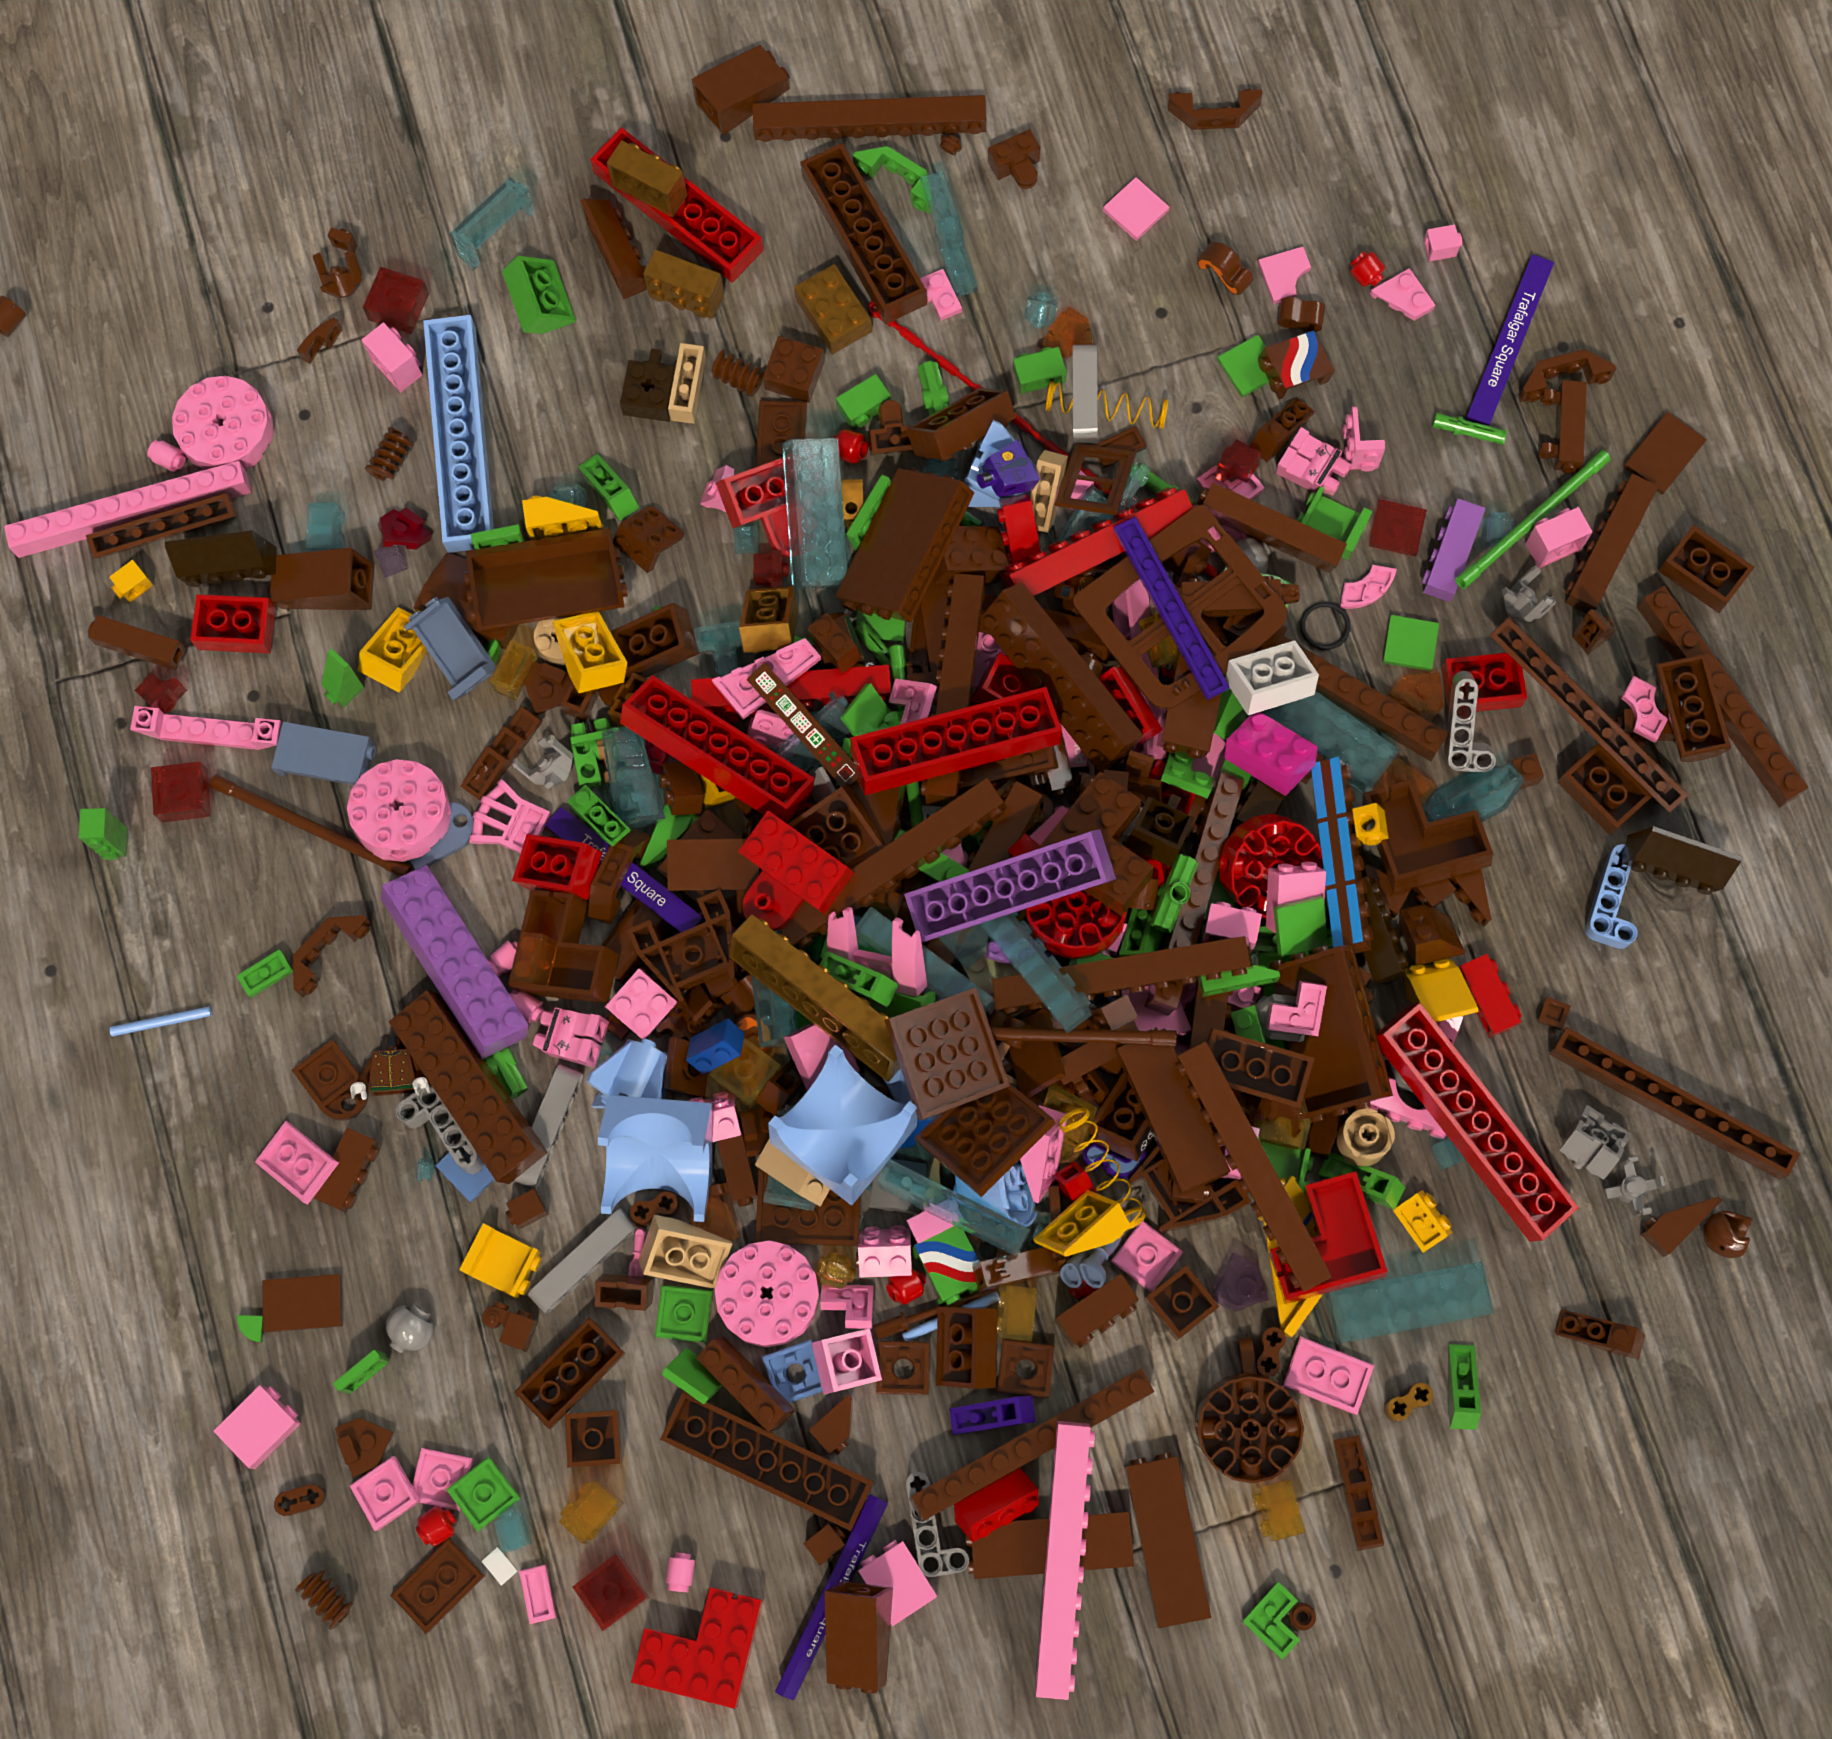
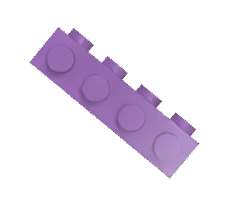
M1457 499L1454 506H1449L1445 519L1449 520L1447 527L1442 526L1437 538L1438 541H1441L1439 549L1434 548L1429 561L1433 563L1431 571L1426 570L1422 583L1426 585L1423 593L1448 602L1452 601L1458 587L1455 578L1464 570L1485 511L1484 507L1461 499Z

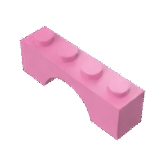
M1389 1078L1393 1096L1370 1102V1109L1385 1114L1390 1121L1408 1123V1128L1422 1131V1129L1430 1131L1429 1135L1438 1139H1445V1136H1447L1425 1106L1417 1110L1407 1106L1401 1100L1397 1092L1396 1080Z

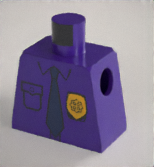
M1019 440L1012 442L989 456L982 466L983 473L977 475V483L980 488L983 489L991 486L999 497L1033 491L1040 480Z

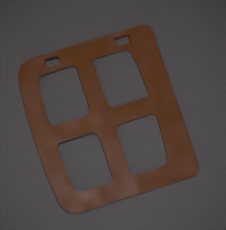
M1198 505L1150 539L1149 542L1160 562L1163 563L1187 546L1200 539H1204L1209 542L1226 563L1227 569L1191 596L1183 595L1173 583L1220 671L1225 675L1229 660L1253 653L1284 625L1287 618V608L1283 600L1274 592L1241 548L1218 523V520L1206 506ZM1213 526L1222 536L1217 541L1208 532ZM1127 556L1074 596L1073 606L1147 700L1157 708L1171 709L1200 692L1201 689L1192 673L1170 685H1163L1142 660L1143 654L1170 635L1162 618L1132 640H1126L1106 614V609L1140 579ZM1241 584L1260 605L1264 614L1229 646H1224L1203 621L1201 612L1235 586ZM1260 585L1270 595L1264 600L1255 590Z

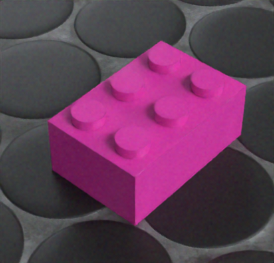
M1258 712L1251 714L1226 740L1224 759L1286 796L1315 766L1318 746L1265 714Z

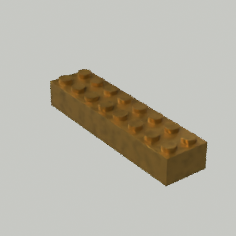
M751 915L736 930L731 938L729 958L887 1082L894 1077L901 1068L884 1021L889 1019L887 1015L881 1012L878 1013L865 998L858 997L852 993L846 983L834 979L824 966L815 964L810 960L806 952L801 949L797 950L784 935L777 934L770 929L769 924L765 920L757 919L754 915Z

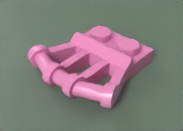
M500 779L497 782V786L489 794L482 796L480 800L481 806L478 812L475 811L472 816L474 819L473 832L470 835L469 843L499 844L521 854L526 835L540 836L551 813L521 799ZM505 792L517 804V807L514 810L495 800ZM490 808L510 816L511 819L508 825L488 817L487 814ZM483 824H487L504 833L502 836L482 835Z

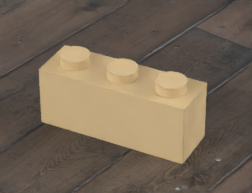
M680 343L668 407L671 421L695 424L706 364L704 346Z
M1044 450L1037 462L1036 472L1040 480L1031 492L1030 499L1032 500L1037 530L1048 533L1055 521L1057 506L1054 503L1064 477L1068 456Z

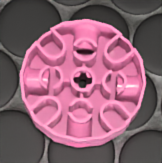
M229 376L206 378L192 385L178 400L172 416L173 435L188 460L202 470L235 461H240L246 470L256 465L263 457L262 454L267 449L268 444L271 443L274 435L273 417L258 391L244 380Z
M398 759L377 764L361 775L350 791L347 804L350 825L362 845L383 860L401 862L421 857L429 852L430 848L439 839H442L448 831L452 813L446 790L435 773L416 761Z
M773 1241L751 1243L732 1254L720 1270L715 1288L717 1311L727 1328L744 1342L762 1347L786 1345L803 1335L816 1317L820 1299L818 1279L807 1259L791 1246ZM764 1289L768 1291L773 1289L771 1293L773 1298L770 1300L767 1297L762 1299L764 1296L762 1291Z

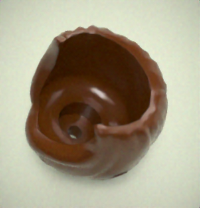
M1728 1210L1713 1213L1708 1217L1703 1227V1237L1706 1245L1716 1254L1726 1258H1739L1743 1256L1750 1242V1238H1745L1751 1225L1752 1218Z

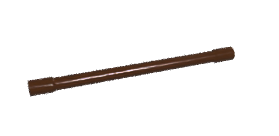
M215 774L210 781V788L241 800L383 867L392 874L401 877L412 870V866L404 862L383 860L367 850L361 843L250 792L224 777Z
M990 1027L994 1040L1151 1044L1154 1046H1176L1177 1043L1176 1030L1129 1031Z

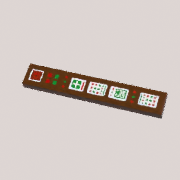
M764 662L746 679L841 787L847 783L852 786L859 779L854 761L767 663Z

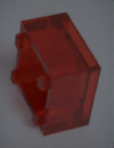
M380 267L362 308L369 321L379 324L384 322L388 327H394L397 330L412 334L429 296V291L424 280Z
M200 761L151 767L153 815L163 823L211 817L208 769Z

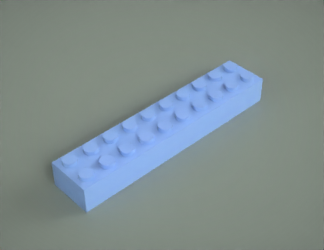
M471 315L423 320L442 542L448 553L474 550L471 534L494 529L476 327Z

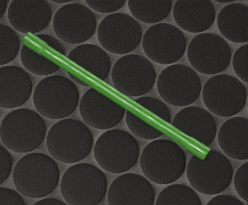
M1600 450L1582 469L1481 558L1455 578L1456 584L1460 588L1466 589L1485 569L1530 531L1538 521L1547 516L1588 478L1610 462V455L1606 451Z
M893 645L889 647V656L894 682L895 679L906 680L903 646ZM897 706V711H904V706ZM919 782L906 785L911 828L923 821Z

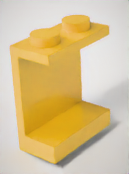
M483 1223L459 1270L519 1299L520 1295H525L530 1286L528 1279L532 1271L536 1272L542 1262L540 1257L542 1252Z

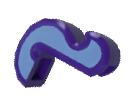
M1096 1143L1089 1144L1083 1150V1164L1087 1167L1096 1161L1102 1160L1107 1149ZM1110 1150L1105 1159L1114 1160L1119 1163L1120 1171L1116 1179L1128 1180L1143 1164L1146 1150H1144L1138 1162L1127 1157L1124 1159ZM1107 1161L1100 1164L1107 1176L1113 1179L1118 1171L1116 1163Z

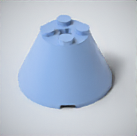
M1020 1160L982 1197L955 1175L954 1196L956 1199H961L964 1203L1017 1227H1027L1035 1220L1037 1212L1033 1211L1036 1202H1033Z

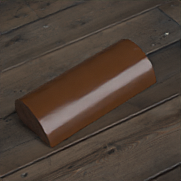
M1706 654L1656 664L1655 669L1680 760L1682 762H1696L1716 757L1730 750L1731 744Z
M637 898L600 945L619 954L614 979L623 985L640 967L643 968L646 965L635 952L627 930L650 920L655 926L661 941L670 938L676 930Z
M588 1317L514 1393L551 1430L626 1353L593 1319Z

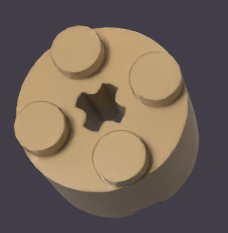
M568 617L539 621L534 630V642L539 654L553 667L566 668L559 643L556 642L557 637L552 623L555 620Z
M1370 1108L1357 1110L1345 1120L1338 1130V1149L1349 1164L1357 1166L1376 1164L1392 1147L1395 1139L1393 1125L1386 1116L1384 1117L1377 1110Z

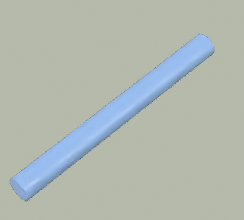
M210 1006L112 1026L109 1029L113 1037L212 1016Z
M997 1291L961 1307L984 1308L1000 1301ZM937 1318L914 1327L909 1332H903L904 1340L911 1341L936 1330Z

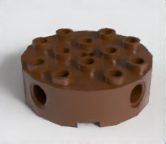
M1244 1372L1227 1376L1208 1389L1198 1406L1195 1430L1202 1452L1215 1469L1232 1480L1254 1484L1274 1479L1290 1466L1301 1450L1304 1425L1299 1406L1283 1386L1267 1376ZM1248 1422L1255 1426V1428H1251L1250 1433H1247L1243 1428L1247 1426Z

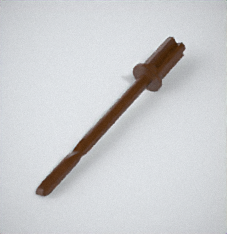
M998 1288L978 1291L961 1297V1300L949 1306L947 1303L938 1306L958 1307L998 1291ZM938 1306L905 1317L904 1313L900 1312V1315L873 1325L877 1339L879 1340L904 1330L909 1332V1324L938 1314Z

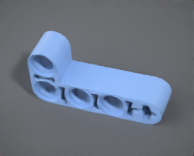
M1625 844L1614 847L1606 857L1585 925V933L1590 939L1618 949L1628 947L1637 937V929L1634 924L1616 918L1631 870L1630 866L1622 863L1615 867L1619 861V856L1617 855L1620 854L1621 860L1623 859ZM1608 876L1615 877L1618 881V886L1610 884ZM1601 899L1608 900L1611 904V909L1604 908L1601 904ZM1594 922L1601 923L1604 927V932L1597 931L1594 928ZM1618 931H1625L1628 934V940L1621 939Z

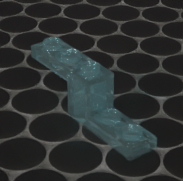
M940 171L921 177V184L934 220L935 238L956 297L978 291V286L964 247V231L944 172Z
M1136 463L1130 473L1119 511L1127 507L1130 508L1137 497L1135 493L1139 486L1143 487L1149 478L1147 473L1150 468L1143 463ZM1087 489L1081 500L1107 503L1108 499L1094 490ZM1075 509L1056 542L1059 540L1068 541L1071 539L1069 535L1079 530H1084L1087 525L1086 518L1097 522L1102 519L1111 520L1114 517L1111 514Z

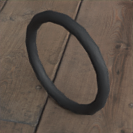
M1319 602L1311 605L1303 613L1300 621L1301 633L1304 639L1311 646L1321 650H1331L1341 646L1347 640L1351 631L1350 619L1347 613L1340 606L1331 602ZM1330 607L1337 610L1343 616L1346 630L1338 642L1331 645H1322L1314 642L1308 636L1305 622L1308 615L1317 608Z

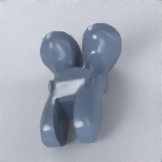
M1122 1236L1113 1243L1074 1255L1061 1268L1060 1277L1062 1281L1072 1288L1079 1287L1083 1280L1093 1288H1101L1106 1282V1271L1102 1264L1105 1260H1108V1257L1118 1247Z

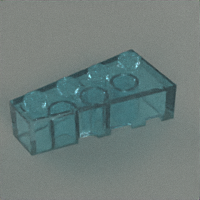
M616 727L602 732L614 814L632 829L643 828L664 820L665 815L643 737L627 727Z

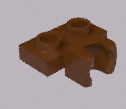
M678 1002L664 1017L665 1020L655 1028L654 1035L656 1038H660L665 1034H670L672 1038L677 1037L690 1041L692 1037L711 1028V1026L707 1022H695L687 1009Z

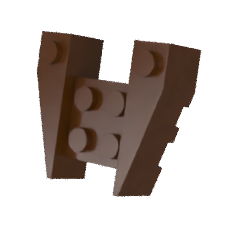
M720 889L697 899L706 922L663 941L660 940L656 928L650 920L627 930L637 955L684 1008H687L688 1004L683 991L728 972L734 985H739L737 963L729 958L731 938L735 933L734 918Z
M1158 1145L1129 1179L1131 1186L1143 1179L1169 1221L1158 1228L1160 1234L1228 1218L1251 1202L1247 1194H1244L1237 1179L1217 1192H1214L1210 1186L1209 1196L1204 1198L1201 1204L1170 1200L1173 1178Z

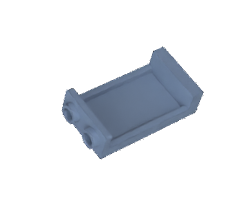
M435 597L425 604L426 609L423 612L417 611L408 618L410 622L404 628L406 631L411 629L415 631L453 688L447 693L452 700H456L476 688L498 671V668L450 598L446 597L439 600L438 597Z
M283 722L271 768L280 776L287 777L288 773L355 785L361 775L370 770L368 769L369 763L375 757L376 747L367 736Z

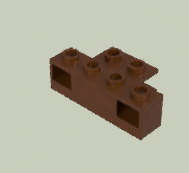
M1051 746L961 770L959 790L971 789L986 778L994 784L1057 769L1059 766L1055 748Z

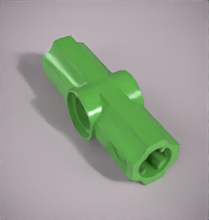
M932 361L924 362L917 366L922 386V399L929 416L949 405L946 386L942 383L938 363Z
M1182 854L1177 855L1166 883L1161 885L1158 890L1159 901L1150 922L1153 928L1166 933H1172L1182 904L1186 903L1190 898L1189 886L1198 865L1195 859ZM1173 889L1176 892L1175 898L1172 895Z
M509 1047L485 1058L487 1065L491 1068L511 1099L521 1096L528 1090L527 1084L517 1068L518 1064Z

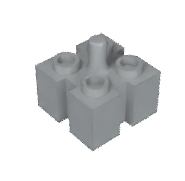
M1586 1105L1570 1126L1567 1137L1559 1151L1564 1153L1568 1159L1574 1161L1573 1166L1576 1169H1581L1584 1164H1587L1586 1168L1591 1174L1597 1175L1604 1180L1620 1160L1631 1133L1614 1122L1612 1124L1604 1120V1115Z

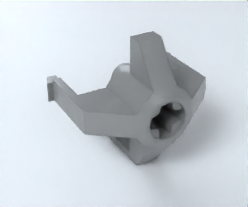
M1533 566L1518 580L1511 590L1506 587L1502 590L1505 610L1515 620L1531 622L1533 619H1540L1557 603L1554 596L1549 597L1547 595L1538 601L1535 592L1530 587H1527L1541 572V569Z
M549 735L548 739L544 736L537 741L540 746L549 752V754L539 759L537 767L530 770L517 758L513 759L512 765L514 769L516 768L535 785H544L549 789L563 784L568 779L571 772L573 754L559 743L555 736Z
M1272 994L1269 997L1263 996L1255 1004L1265 1041L1267 1037L1275 1040L1298 1042L1304 1040L1305 1034L1268 1030L1266 1028L1270 1002L1295 1005L1297 996Z
M1629 1156L1627 1160L1620 1163L1621 1181L1617 1187L1604 1189L1606 1199L1619 1198L1627 1203L1634 1217L1651 1214V1207L1645 1208L1642 1198L1647 1192L1664 1187V1178L1659 1176L1656 1179L1645 1181L1642 1177L1636 1175L1633 1163L1638 1161V1156Z

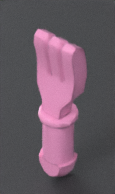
M638 1227L634 1231V1248L632 1251L634 1259L630 1262L628 1276L644 1277L639 1257L644 1245L646 1232L644 1228Z

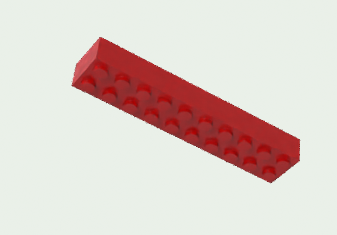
M1421 1003L1407 1006L1376 1033L1383 1054L1529 1242L1543 1241L1579 1209Z

